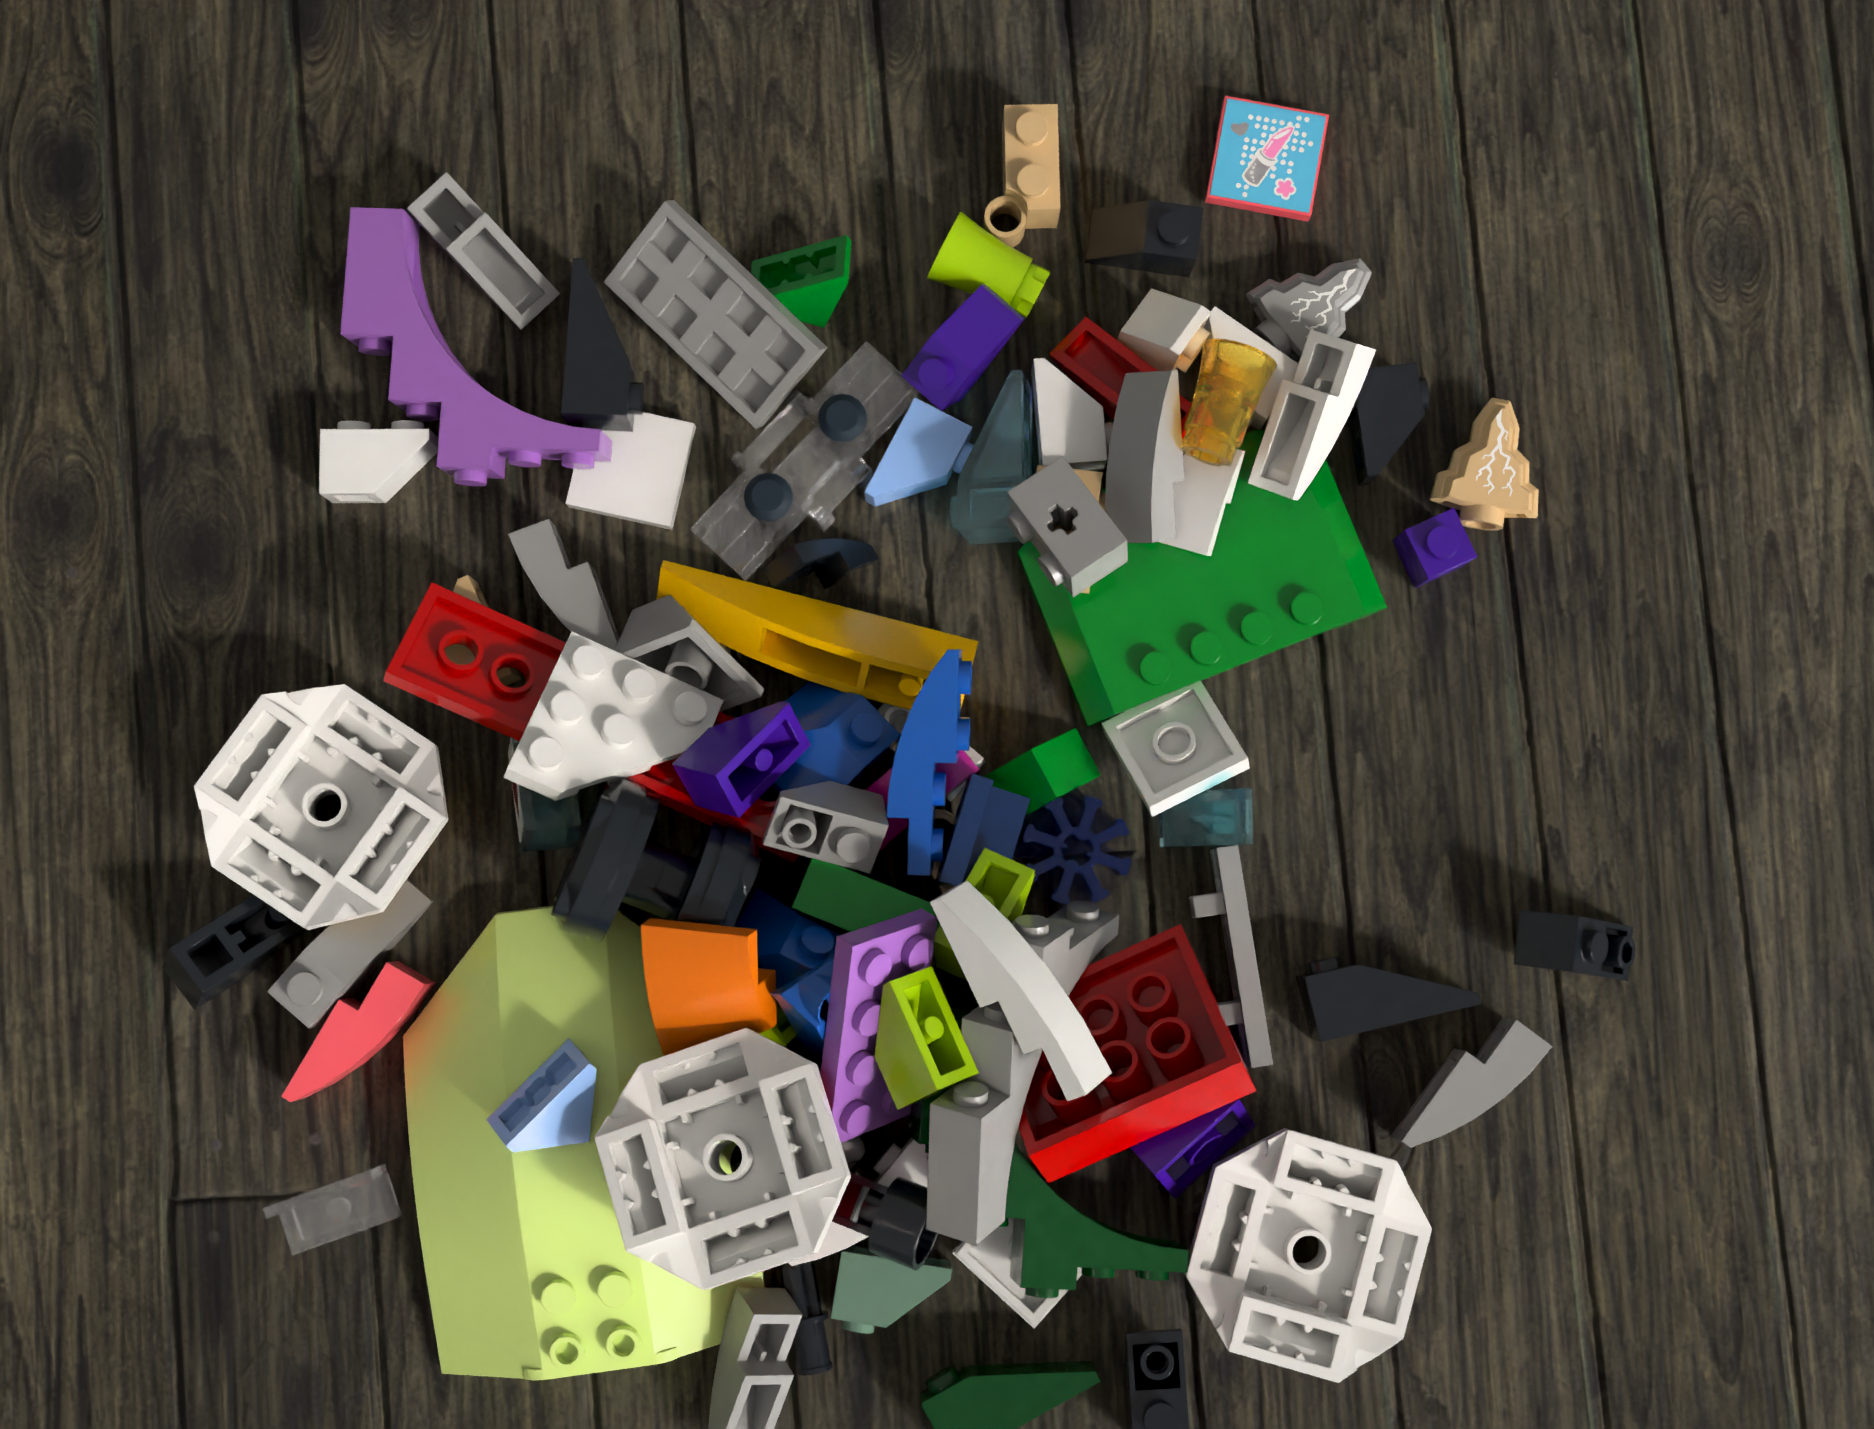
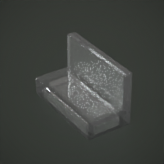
M385 1163L283 1199L263 1208L266 1219L279 1215L292 1256L402 1216Z

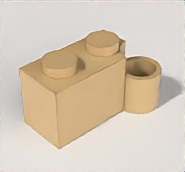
M1058 104L1004 105L1002 120L1003 196L995 198L986 207L983 229L1012 248L1020 243L1024 237L1025 229L1057 228L1060 213ZM1009 214L1018 221L1019 225L1013 231L1002 232L994 228L991 220L997 215Z

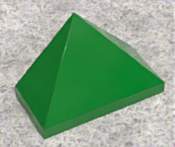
M847 235L754 260L751 265V274L801 322L825 328L848 284L851 240Z

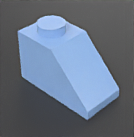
M914 398L864 492L865 501L873 506H879L947 485L953 472L963 475L976 450V446L969 443L972 436V426Z

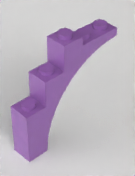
M350 208L340 334L356 345L358 351L363 354L389 356L392 349L388 400L405 411L406 417L421 421H436L439 419L440 413L437 452L438 468L454 477V483L486 486L487 478H505L506 458H508L509 464L520 467H540L541 459L562 460L561 465L563 467L572 469H593L595 461L611 462L612 440L601 429L572 427L544 420L523 412L492 395L466 371L452 353L441 334L429 306L422 280L419 256V224L404 209Z

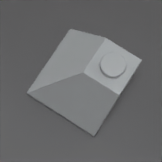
M671 595L633 609L614 650L724 700L719 712L760 698L764 691V688Z

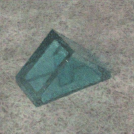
M1252 789L1205 790L1159 813L1160 847H1227L1234 845L1243 847L1252 845Z

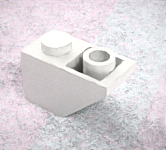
M1151 288L1121 329L1117 340L1158 371L1176 370V368H1179L1186 373L1203 349V344L1210 335V332L1203 327L1211 311L1200 304Z
M409 420L394 421L391 423V429H371L370 423L362 421L338 422L337 429H320L319 494L332 503H387L437 454L439 438L430 429H424V423Z

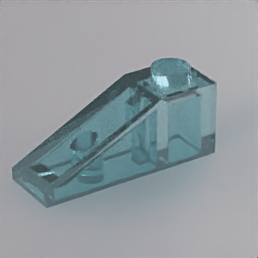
M1022 370L1010 371L958 477V496H952L950 500L953 528H958V531L970 545L1020 542L1008 525L1006 516L1010 514L1007 492L1033 475L1032 386Z

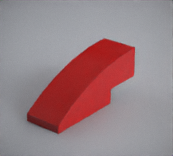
M1087 317L1049 353L1051 359L1083 391L1103 406V410L1113 419L1125 374L1158 371ZM1179 394L1184 456L1191 437L1204 440L1211 432L1203 412Z

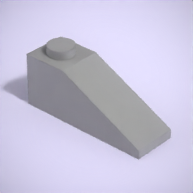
M407 878L384 912L329 925L302 951L267 992L306 1027L323 1026L338 1000L350 998L434 901Z

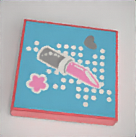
M1225 96L1221 109L1205 203L1308 222L1312 214L1329 115Z

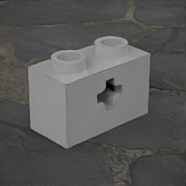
M1063 456L1007 492L1010 514L1006 516V520L1011 530L1022 544L1028 541L1032 542L1041 554L1037 561L1047 579L1055 587L1062 583L1072 597H1075L1128 562L1127 539ZM1060 525L1061 528L1054 531V528ZM1073 529V532L1067 535L1065 531Z

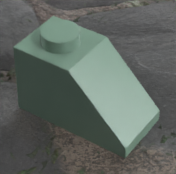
M852 1245L843 1249L831 1319L842 1320V1329L857 1333H874L875 1326L886 1328L951 1280L952 1261L927 1257L924 1264L915 1271L871 1253L868 1247Z

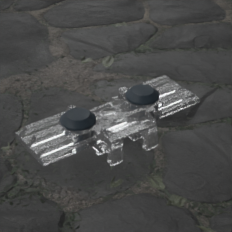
M866 341L813 398L810 397L808 399L802 392L795 389L788 396L791 402L742 454L738 451L735 452L730 461L742 474L690 528V531L746 581L807 515L813 519L816 526L823 532L833 524L835 518L832 515V511L857 484L862 489H865L874 475L870 466L862 459V456L906 411L913 399L918 398L921 393L901 376L902 373ZM805 417L813 422L816 426L772 473H765L759 467Z

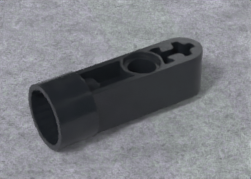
M738 1145L735 1146L730 1158L732 1173L738 1169L742 1160V1153ZM850 1172L851 1178L832 1222L869 1236L868 1248L871 1253L912 1270H918L929 1256L939 1234L926 1229L927 1187L903 1177H897L887 1187ZM865 1187H868L870 1190L863 1201L856 1222L853 1220Z

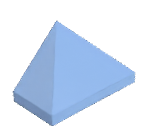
M568 1038L486 1120L505 1146L512 1152L589 1142L597 1069Z

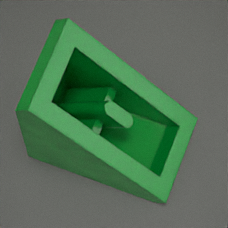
M1075 728L1030 749L984 777L994 780L992 785L994 787L1030 798L1026 815L1100 777L1101 774Z

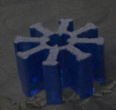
M1086 796L1080 801L1083 808L1077 826L1072 827L1061 806L1063 799L1057 798L1047 803L1043 807V812L1049 813L1059 835L1055 837L1037 831L1034 825L1029 824L1025 827L1021 837L1022 844L1025 845L1030 842L1051 849L1052 856L1035 865L1028 863L1025 866L1035 870L1033 882L1037 881L1038 875L1056 866L1062 870L1055 892L1049 895V899L1053 902L1063 905L1070 903L1068 893L1075 874L1080 875L1089 893L1087 901L1098 902L1109 895V891L1102 888L1092 867L1098 865L1113 870L1116 876L1120 877L1127 875L1131 864L1129 857L1120 859L1100 852V845L1115 837L1123 838L1128 836L1129 830L1124 820L1119 818L1112 822V827L1096 835L1089 831L1096 810L1103 804L1100 799ZM1068 836H1072L1076 842L1085 840L1089 846L1090 852L1083 854L1087 861L1082 866H1079L1074 859L1065 861L1062 857L1061 849L1068 847L1063 841Z

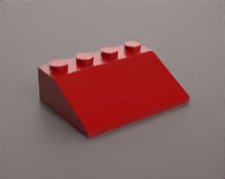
M1181 924L1087 966L1068 997L1086 1023L1112 1074L1087 1095L1067 1101L1046 1055L1042 1051L1029 1087L1018 1128L1028 1156L1046 1181L1050 1183L1256 1091L1237 1045Z

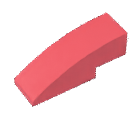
M399 961L386 962L363 1003L354 998L338 1000L281 1097L289 1102L304 1099L336 1083L366 1063L390 1042L411 1019L436 982Z

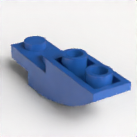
M948 649L930 672L909 712L894 756L889 783L886 818H909L907 875L930 876L934 870V862L944 861L945 828H935L936 806H945L947 776L946 772H937V763H957L959 761V750L969 751L970 717H960L961 694L971 695L972 661H962V649Z

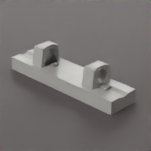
M1234 845L1211 849L1210 855L1216 893L1190 896L1192 918L1220 915L1233 1000L1217 1004L1227 1026L1238 1025L1245 1065L1250 1068L1273 1065L1239 847Z

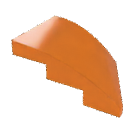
M650 918L641 924L642 957L649 1007L655 1032L664 1056L744 1028L761 1033L773 1028L777 1024L776 999L770 994L776 990V970L758 968L757 929Z

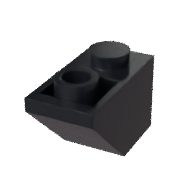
M1520 910L1514 964L1628 981L1629 967L1635 958V943L1632 939L1634 927L1581 916Z
M1181 1328L1125 1332L1124 1385L1127 1429H1189L1183 1332Z

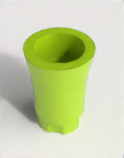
M960 212L929 271L927 279L957 288L971 295L985 283L1021 316L1027 318L1050 271L1037 264H1031L1033 258L1007 245L984 230L963 212Z

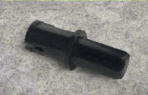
M812 1261L794 1266L787 1263L783 1265L782 1269L785 1289L803 1314L793 1339L798 1364V1375H814L829 1371L833 1368V1364L830 1361L824 1320L829 1315L828 1311L822 1310L815 1265Z

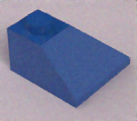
M809 681L784 702L790 704L811 746L772 786L778 793L826 781H833L853 787L884 759L901 734L864 696L852 692L845 693Z
M757 888L735 927L757 929L758 968L776 970V989L835 956L837 936L849 932L792 908V904Z

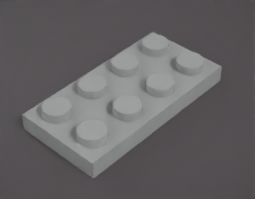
M675 200L664 201L604 281L619 298L755 429L766 424L828 348Z

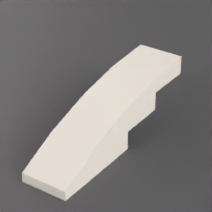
M970 882L960 883L930 902L980 1008L998 1001L1023 1054L1040 1048L1043 1049L1067 1101L1087 1095L1112 1074L1086 1023L1050 969L1011 922Z

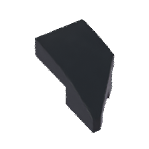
M837 538L815 539L793 544L762 570L772 588L815 572L823 588L827 589L836 584L849 572L867 567L879 558L872 545Z

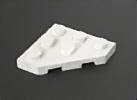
M571 632L503 778L557 801L575 795L579 789L604 781H607L609 784L622 778L649 771L653 765L679 758L708 728L713 727L724 700L577 633Z

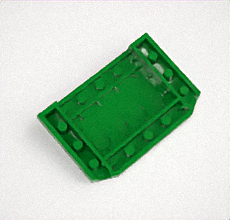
M1253 430L1220 443L1221 445L1243 450L1245 454L1231 503H1226L1212 555L1206 556L1160 542L1127 543L1128 562L1091 585L1090 593H1079L1072 597L1062 583L1055 587L1041 570L1037 561L1041 554L1032 542L1028 541L1017 552L1018 559L1086 727L1387 608L1326 459L1299 500H1293L1248 484L1265 430Z

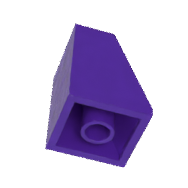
M1237 1099L1130 1148L1176 1199L1253 1130L1256 1125L1241 1101Z

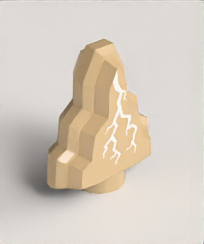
M1491 398L1473 421L1469 442L1453 451L1448 470L1436 474L1429 500L1460 510L1459 519L1465 527L1480 530L1503 529L1504 518H1537L1539 489L1529 483V461L1517 450L1520 428L1511 401Z

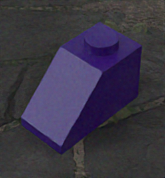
M984 283L931 335L901 376L939 410L943 411L965 397L1025 318Z
M780 701L708 728L672 765L695 806L740 818L811 744L790 704Z

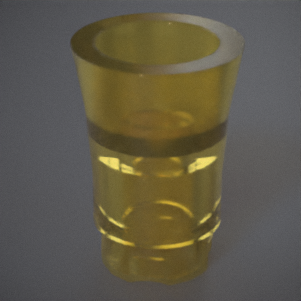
M1227 339L1206 340L1203 344L1200 371L1192 404L1184 424L1186 433L1180 450L1197 461L1218 467L1222 465L1231 466L1236 448L1242 446L1249 422L1259 399L1277 368L1276 361L1263 351L1244 343Z

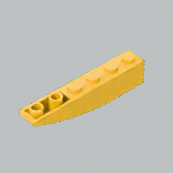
M663 560L660 569L656 600L671 595L719 643L799 678L845 693L852 692L862 695L866 699L911 710L930 672L948 649H962V661H972L973 665L979 642L976 640ZM961 694V707L965 696L964 694Z

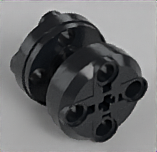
M625 778L610 784L602 783L578 844L556 891L551 915L555 917L560 930L583 939L588 937L598 942H601L606 935L621 902L662 917L664 920L734 927L742 905L753 886L761 863V858L758 857L759 848L752 831L728 820L725 823L711 817V826L705 824L690 856H686L647 840L659 807V795L649 792L647 787Z

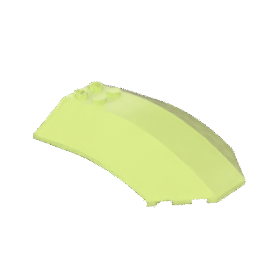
M554 905L496 913L403 1036L407 1121L415 1203L442 1374L520 1378L536 1381L669 1362L678 1357L721 1343L736 1287L766 1288L762 1271L711 1289L702 1290L655 1264L625 1251L594 1137L606 1117L611 1115L622 1091L639 1064L663 1057L664 1055L655 1032L649 1007L642 957L641 927L623 915L620 909H618L601 942L588 937L583 939L560 930L555 917L551 915ZM569 1038L597 1069L590 1140L585 1143L512 1152L505 1146L486 1119ZM735 1142L727 1144L720 1153V1166L726 1174L732 1173L730 1158L737 1145Z

